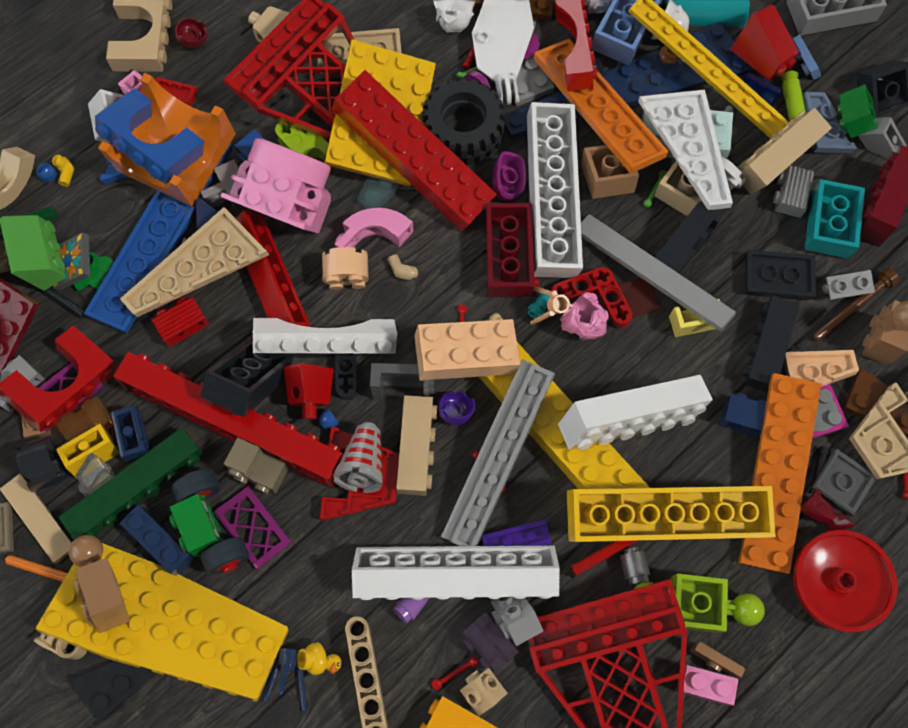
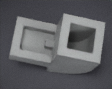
M234 159L214 168L220 183L200 191L205 202L211 207H218L227 201V199L221 197L222 193L230 195L235 181L231 179L232 174L237 175L239 170ZM230 201L232 207L238 204L233 201Z

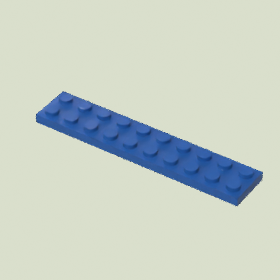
M230 144L216 167L227 161L233 150ZM215 170L203 190L213 185L217 178ZM158 190L156 191L84 312L86 317L125 334L128 333L136 316L120 298L175 251L196 215V202L191 207ZM200 194L198 198L204 200L202 194Z

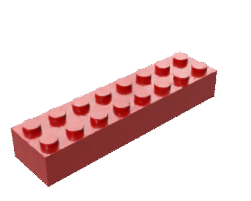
M366 70L335 98L331 110L460 231H463L486 207V204L497 195Z

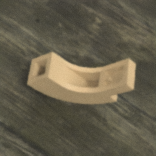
M19 147L2 149L0 210L11 204L18 197L27 184L33 169L35 155Z

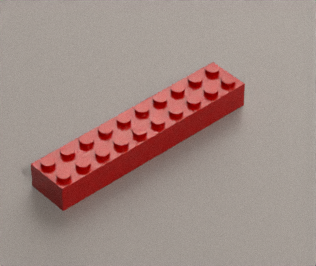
M128 352L113 375L127 391L234 442L238 437L258 446L264 454L286 463L288 468L334 489L336 485L333 477L334 471L343 455L338 446L332 443L324 445L318 442L319 438L308 432L303 435L297 432L298 428L292 424L285 422L282 425L276 422L274 416L263 412L262 415L255 412V408L245 417L235 415L231 411L219 405H214L200 397L203 387L202 382L199 385L191 382L192 378L181 372L176 375L170 372L171 368L160 362L155 365L150 362V358L141 353L134 355Z

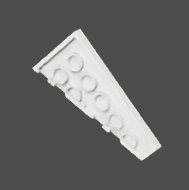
M705 90L640 96L639 104L708 210L731 208L733 202Z

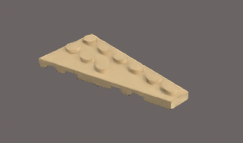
M223 207L122 296L120 300L136 317H139L268 256L269 253Z

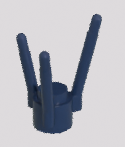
M282 648L279 650V656H277L263 702H268L279 670L281 671L278 694L282 695L287 672H295V667H297L302 712L305 713L307 705L304 674L297 664L299 650Z

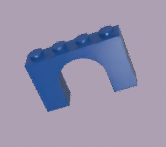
M134 88L95 115V130L101 138L112 143L119 152L125 153L136 165L142 166L153 178L159 179L166 185L170 182L173 175H179L203 156L204 140L188 128H185L171 140L161 144H149L136 138L132 131L152 116V101Z

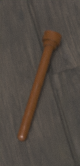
M890 268L883 270L878 275L877 282L874 284V293L860 295L813 333L812 339L820 341L883 288H892L899 282L898 274Z

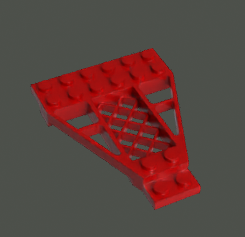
M302 0L224 79V83L258 113L330 140V131L300 119L309 110H312L328 125L333 126L335 112H331V102H334L336 97H330L329 87H341L346 64L338 60L323 45L337 30H342L349 45L352 39L355 40L344 20L345 16L329 2L324 4L321 0ZM311 58H321L324 61V67H312ZM308 61L309 67H302ZM297 73H309L310 82H298ZM313 73H325V82H313ZM328 73H338L341 82H329ZM283 87L289 89L306 105L294 118L265 107ZM326 87L327 97H315L314 88ZM303 88H310L311 95L307 93ZM319 102H327L328 110Z
M671 579L537 617L543 632L529 639L531 646L529 649L536 673H539L579 728L589 727L573 707L589 702L594 703L601 728H616L609 723L615 711L629 719L625 728H629L632 721L643 728H653L651 726L657 715L662 728H669L657 685L679 679L677 728H682L687 627ZM681 634L680 672L659 678L654 677L646 656L644 644ZM636 646L639 655L628 648ZM621 650L616 662L603 656ZM624 652L638 659L632 672L618 665ZM596 657L591 667L589 659ZM599 659L613 666L607 679L593 671ZM581 662L591 696L569 702L547 671ZM640 662L642 663L647 681L635 674ZM615 668L630 676L624 688L609 681ZM595 678L604 682V685L600 693L598 691ZM632 678L646 685L640 698L626 691ZM607 685L621 692L615 705L601 697ZM649 688L655 707L643 700ZM623 695L638 702L632 715L618 707ZM603 704L613 709L608 719ZM640 705L655 712L649 724L634 717Z

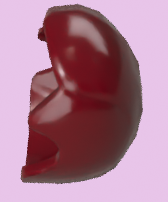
M185 18L180 20L175 27V36L179 44L185 48L197 49L205 44L208 31L203 22H198L192 18Z

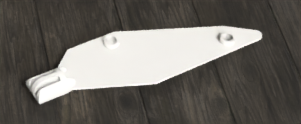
M484 0L472 31L477 69L495 82L498 99L502 100V103V91H504L506 105H511V90L513 92L514 104H519L520 102L516 80L534 30L529 0Z

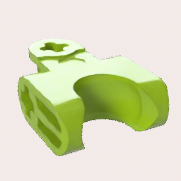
M282 121L277 123L275 132L280 146L311 158L317 157L325 161L328 142L323 137L310 132L304 134L300 128Z

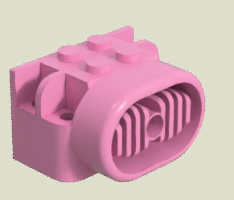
M256 138L248 159L240 165L237 175L232 174L231 179L235 181L230 195L222 193L221 197L301 229L319 234L331 202L330 193L324 188L331 168L329 165L270 141Z

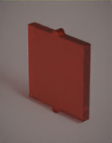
M641 277L618 284L632 311V318L659 310L660 307L654 296L655 291ZM610 293L613 301H617L618 296L614 293ZM619 305V306L617 307L618 313H619L621 319H622V320H625L626 315H621V313H620V311H619V307H620V305Z

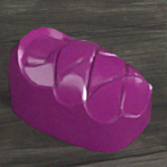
M505 151L497 158L492 186L493 191L497 194V199L509 202L517 198L524 191L526 168L524 159L520 155Z

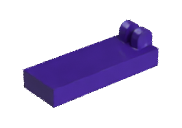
M546 519L482 535L484 546L552 545Z

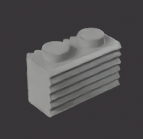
M790 165L784 172L779 174L777 185H780L779 191L775 192L773 203L776 204L775 212L798 218L802 217L807 209L814 175L813 170L809 171L808 169L805 170L804 168L801 169L800 167H792Z

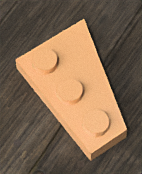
M854 350L786 352L783 362L786 376L822 383L821 387L856 375L859 371Z

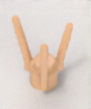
M535 286L534 291L548 295L550 298L547 302L548 312L530 321V324L534 325L555 314L565 313L568 309L572 308L569 299L565 295H558L555 290L549 291Z

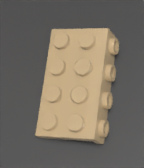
M399 28L351 32L357 41L401 53ZM334 33L323 46L343 64H346L350 45L343 33ZM318 58V67H324V61L321 58ZM319 73V78L325 79V73ZM328 73L329 79L340 77L338 73Z

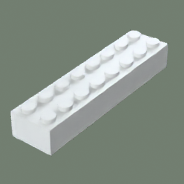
M532 102L527 113L529 193L530 203H532L534 277L573 278L578 276L583 269L575 104Z
M555 546L357 547L352 566L353 598H360L362 600L373 598H386L389 600L412 598L420 600L425 597H436L438 599H448L450 597H462L464 599H473L475 597H488L490 599H498L500 597H514L517 599L540 597L548 599L552 596H559L560 568Z

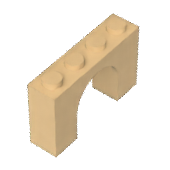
M113 0V7L119 19H144L153 24L148 34L141 39L135 41H108L106 60L112 71L129 72L132 69L136 72H163V64L167 62L165 45L169 43L167 28H170L169 10H172V0Z

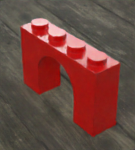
M74 325L55 339L57 351L78 370L77 378L69 387L56 392L43 391L35 387L17 370L0 382V396L41 433L46 428L50 429L55 426L64 413L74 410L82 398L92 395L96 387L101 382L111 379L115 372L114 361Z

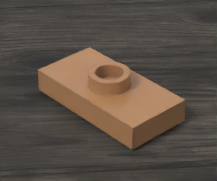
M702 642L693 643L690 649L691 653L707 662L706 666L715 672L720 673L722 670L733 678H741L745 671L743 666Z

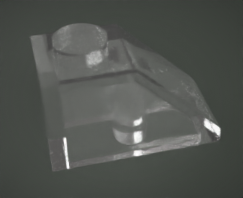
M92 452L76 474L80 482L77 486L85 496H88L116 476V474L107 462Z

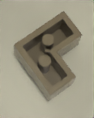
M238 437L224 462V465L229 469L228 474L234 476L233 479L243 484H246L247 481L255 484L254 488L265 494H268L269 491L277 493L289 469L286 463L264 454L260 447Z

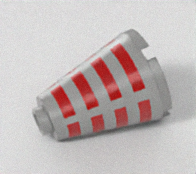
M364 422L356 427L334 471V482L342 488L357 492V488H364L363 493L376 492L382 488L380 430L373 423Z

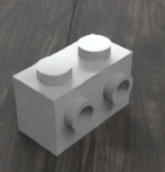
M500 597L491 601L495 610L491 614L496 624L500 626L505 638L511 637L516 646L543 632L535 611L525 598Z

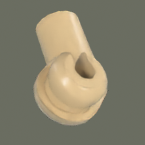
M392 255L388 258L391 269L397 278L411 280L418 276L417 268L401 264L398 255Z

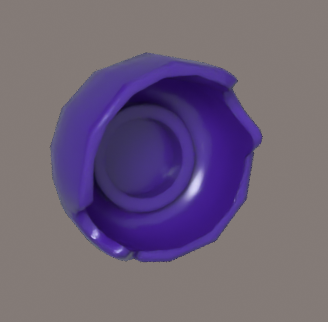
M464 391L446 393L438 403L439 415L446 423L459 426L467 423L475 411L474 398H468Z

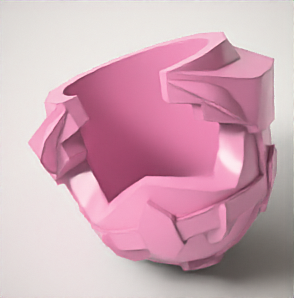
M585 292L572 304V308L568 309L560 318L562 330L579 335L581 340L596 339L605 334L607 331L608 312L598 304L596 294Z

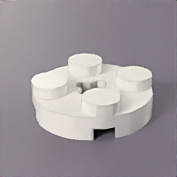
M722 157L729 189L732 190L733 187L740 188L746 182V178L741 179L739 176L742 172L733 163Z

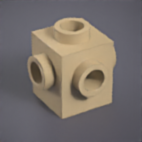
M489 668L481 674L478 670L465 679L468 684L460 690L478 716L492 708L508 694Z

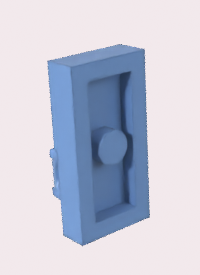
M799 34L793 38L799 51L795 60L797 62L803 59L804 63L801 64L805 75L810 74L813 80L821 76L820 70Z

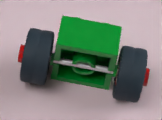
M201 469L190 472L178 479L172 485V490L178 503L170 506L172 515L169 517L173 527L180 531L182 537L179 538V543L183 551H188L189 554L201 559L206 573L210 576L235 570L250 555L241 537L224 540L211 506L206 501L220 490V484L215 472L212 469Z

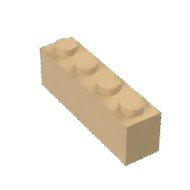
M404 395L397 478L398 494L426 496L427 489L432 488V475L428 474V467L433 465L434 451H430V442H435L436 428H431L432 419H437V405H433V397Z

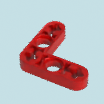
M606 267L596 268L559 282L552 287L551 291L555 290L565 293L570 303L576 301L585 292L597 293L604 309L608 312L611 323L615 327L625 328L631 322L632 311L613 273ZM599 275L603 278L607 277L606 282H603L602 279L598 280ZM578 282H584L588 285V288L585 291H579L575 285ZM608 293H614L618 296V300L609 302L605 296ZM618 306H620V307H619V312H620V314H621L622 316H623V315H626L625 320H622L621 318H617V316H618L617 307H618Z

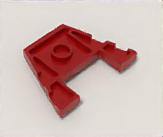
M331 427L329 443L338 446L341 451H345L353 434H348L339 428ZM381 447L382 488L372 493H363L364 488H357V492L349 490L348 499L322 497L320 520L325 521L396 504L399 454Z

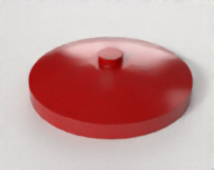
M834 530L823 533L810 540L801 549L795 562L793 580L800 603L813 619L829 629L846 633L871 629L885 620L894 607L898 585L893 564L885 551L877 543L860 533L849 530Z

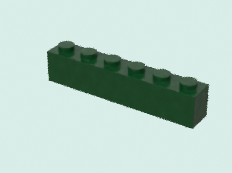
M180 428L59 516V519L74 540L83 535H92L97 538L101 530L115 525L119 521L120 516L126 512H131L146 497H152L157 494L162 485L177 479L180 476V472L185 468L196 465L204 454L183 428Z

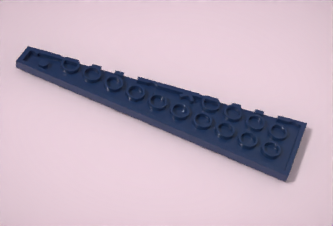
M720 21L691 34L738 77L751 73L753 68L730 50L735 42ZM662 47L633 59L629 66L622 64L601 74L629 107L639 104L640 96L676 93L684 89H695L698 85L710 84L682 59H679L674 65L663 64L659 58V52ZM562 92L537 102L571 104ZM530 105L505 116L504 128L511 139L527 135V113ZM575 109V120H576V119H578V118H581L582 116H581V115L579 114V112Z

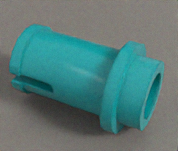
M541 293L536 301L529 305L528 314L533 319L544 314L548 308L547 302L550 296Z

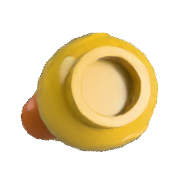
M319 642L311 643L306 649H300L297 656L299 669L307 670L312 675H320L325 670L334 674L341 668L342 664L341 658L336 654L326 657L325 649Z

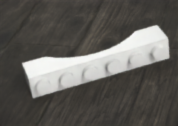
M253 318V353L396 354L397 330L394 319H370L360 324L340 328H314L292 324L278 318Z

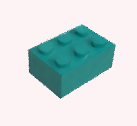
M819 180L811 192L805 241L806 251L847 259L856 252L860 243L865 188Z

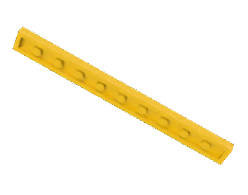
M637 0L628 12L769 138L783 129L788 123L780 113L653 0Z

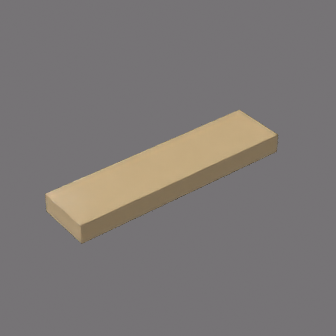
M18 474L1 487L0 490L52 562L58 564L69 555L72 540L37 493H32L26 485L29 482L22 474Z

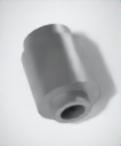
M638 547L625 549L624 555H621L620 559L625 579L629 581V585L649 582L648 575H650L645 552L639 551Z

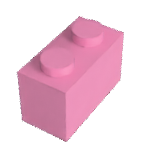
M685 665L684 694L722 705H734L738 685L737 678ZM678 679L677 688H676V692H678V693H679V679Z

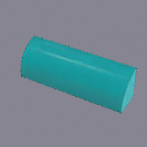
M664 0V2H663V10H664V11L666 10V7H665V6H666L668 0ZM672 0L676 5H681L687 13L689 26H710L719 21L724 27H745L747 24L750 0Z

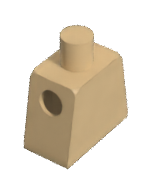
M271 6L267 7L262 15L253 11L249 16L248 22L253 25L256 40L261 42L289 12Z

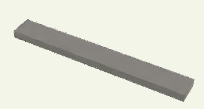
M590 214L581 222V237L720 332L735 316L736 312Z

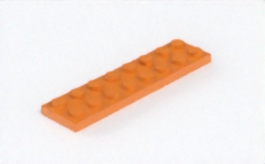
M570 39L534 52L533 59L568 101L571 104H575V109L630 174L667 157L669 151L598 71L597 79H593L594 88L567 92L564 60L575 46Z
M776 373L771 374L752 486H772L776 537L742 538L738 563L790 574L822 383Z

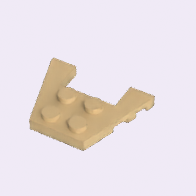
M897 383L891 384L849 438L876 479L908 473V439L890 415L891 411L908 401V398Z

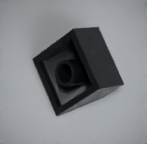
M893 59L857 72V86L866 85L873 98L876 117L908 106V62Z

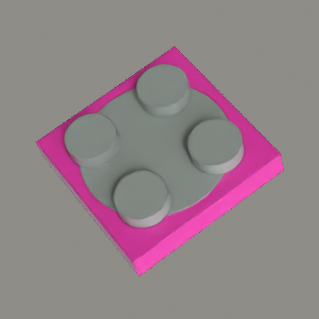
M831 384L821 387L812 439L849 427Z

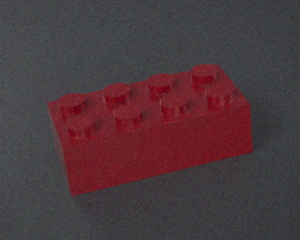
M903 145L897 152H892L887 162L882 164L877 173L880 178L875 180L870 189V192L873 194L871 198L868 197L863 205L865 212L862 215L860 239L876 247H879L897 228L908 203V147Z
M532 203L486 204L487 297L533 296L535 285Z

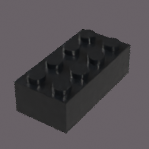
M251 338L206 372L200 397L214 405H219L231 411L235 415L245 417L285 382L284 366L292 365L294 355L289 353H253V338Z

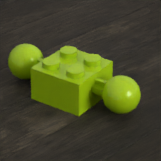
M675 574L671 577L687 630L722 633L727 631V615H732L738 623L744 626H754L761 622L764 617V604L754 594L744 593L738 595L734 600H727L728 579ZM642 582L636 585L634 589L654 583Z

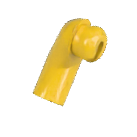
M55 155L52 163L61 172L58 183L68 187L74 172V166L66 157Z

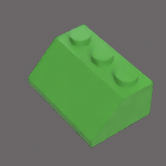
M38 215L3 216L0 218L12 274L44 291L66 278L65 265L61 259L60 246L55 236L56 230L50 221H46Z

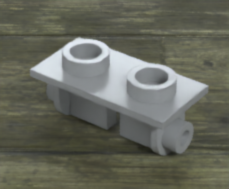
M871 270L826 277L827 283L822 287L823 293L828 294L830 300L875 292Z

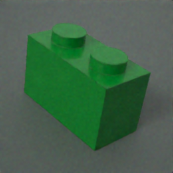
M866 85L839 95L840 104L838 105V110L842 117L840 125L843 131H848L851 138L877 128L873 98Z

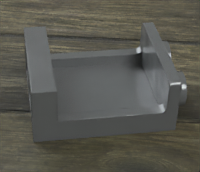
M371 363L370 388L373 400H383V387L424 388V397L434 394V380H420L418 364Z

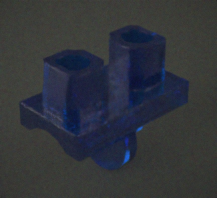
M749 72L743 80L772 107L782 89L770 84L767 78L763 80Z

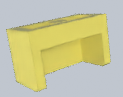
M675 307L669 315L675 337L716 329L691 311H680L679 307Z

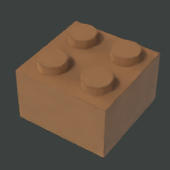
M607 145L584 148L581 167L592 199L635 192L639 177L638 171L630 174Z

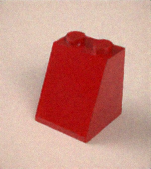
M772 4L752 15L730 49L768 80L775 76L780 77L785 70L789 71L795 65V57L799 53L777 9Z

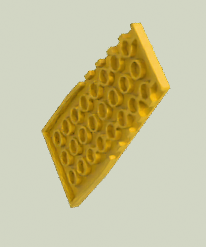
M103 543L104 552L101 559L108 558L130 622L102 633L98 632L96 626L90 627L81 607L82 599L78 595L74 580L78 579L75 569L80 567L73 564L36 626V630L40 633L104 658L138 668H147L158 674L171 675L182 681H192L202 684L206 688L223 690L228 694L247 697L255 702L258 701L279 650L288 634V627L179 574L177 576L172 575L164 567Z

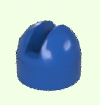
M48 163L39 164L36 169L37 176L43 182H51L56 178V170Z
M329 409L319 416V423L324 429L330 430L331 427L339 424Z

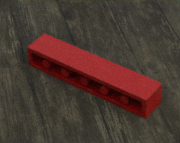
M243 210L236 220L269 253L268 256L246 266L267 317L278 318L292 324L310 327L311 325L263 214L258 211Z

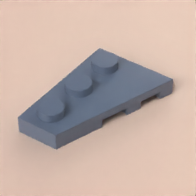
M805 92L802 96L806 112L808 113L815 108L832 127L812 145L813 152L853 153L857 148L854 142H849L846 136L848 132L842 130L835 117L837 113L826 93Z

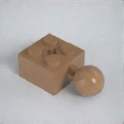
M894 300L888 307L884 306L879 315L875 314L869 325V327H872L871 332L866 335L862 346L865 347L862 356L890 366L908 352V301L899 302Z
M83 535L76 538L69 548L71 561L80 567L75 569L78 579L74 580L78 595L82 599L81 607L90 627L96 626L98 632L102 633L130 622V618L108 558L101 559L104 552L101 541L95 536Z

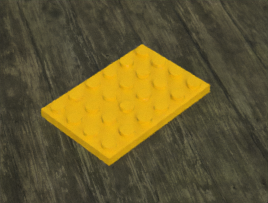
M352 39L340 93L366 70L423 124L422 112L425 110L423 105L427 99L429 100L428 95L430 94L436 63ZM335 113L325 164L389 182L411 186L397 170Z

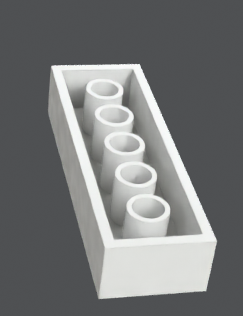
M701 375L576 401L558 425L569 450L576 448L585 450L593 444H609L614 439L621 438V440H627L636 434L641 433L644 436L657 429L666 431L678 424L687 426L695 421V417L706 410V406L713 399Z

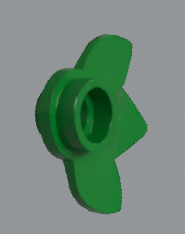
M89 252L90 261H93L90 264V276L75 283V288L81 291L90 285L98 290L114 261L107 256L98 257L97 254Z

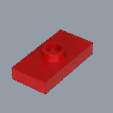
M156 77V82L183 103L192 107L198 93L196 86Z

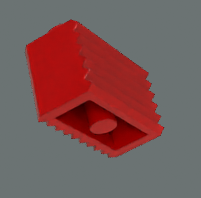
M193 296L178 300L174 307L160 310L156 313V317L151 319L168 347L176 345L181 340L193 335V333L209 326L207 319Z

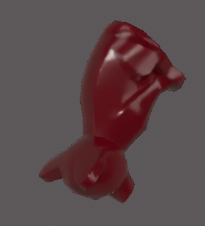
M819 489L806 498L800 506V510L805 515L819 522L827 523L829 525L828 532L848 530V528L855 526L846 515L835 512L832 505L822 498Z

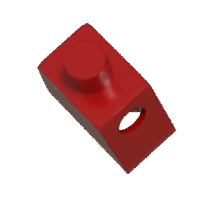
M303 363L284 366L288 403L294 406H302L303 420L317 419L316 407L327 406L330 403L333 368Z

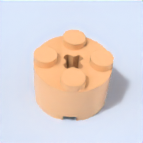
M338 247L329 249L330 254H326L325 251L322 253L323 282L329 285V289L341 290L343 286L352 285L354 289L365 288V283L369 280L367 251L362 249V253H358L356 248Z

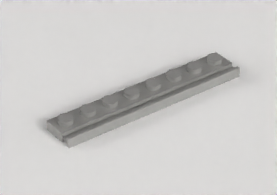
M522 359L441 535L442 538L459 546L478 545L555 373Z

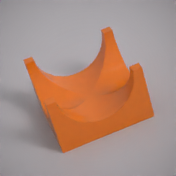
M144 73L140 81L143 87V95L152 101V116L136 127L132 134L145 143L161 144L171 140L185 128H188L204 140L203 156L179 175H173L170 182L165 185L159 179L153 178L142 166L136 165L125 153L119 152L113 144L102 141L98 149L118 172L193 207L196 199L201 194L200 191L205 187L214 172V168L218 165L236 133L222 108L214 106L211 113L197 110L171 95L151 75Z

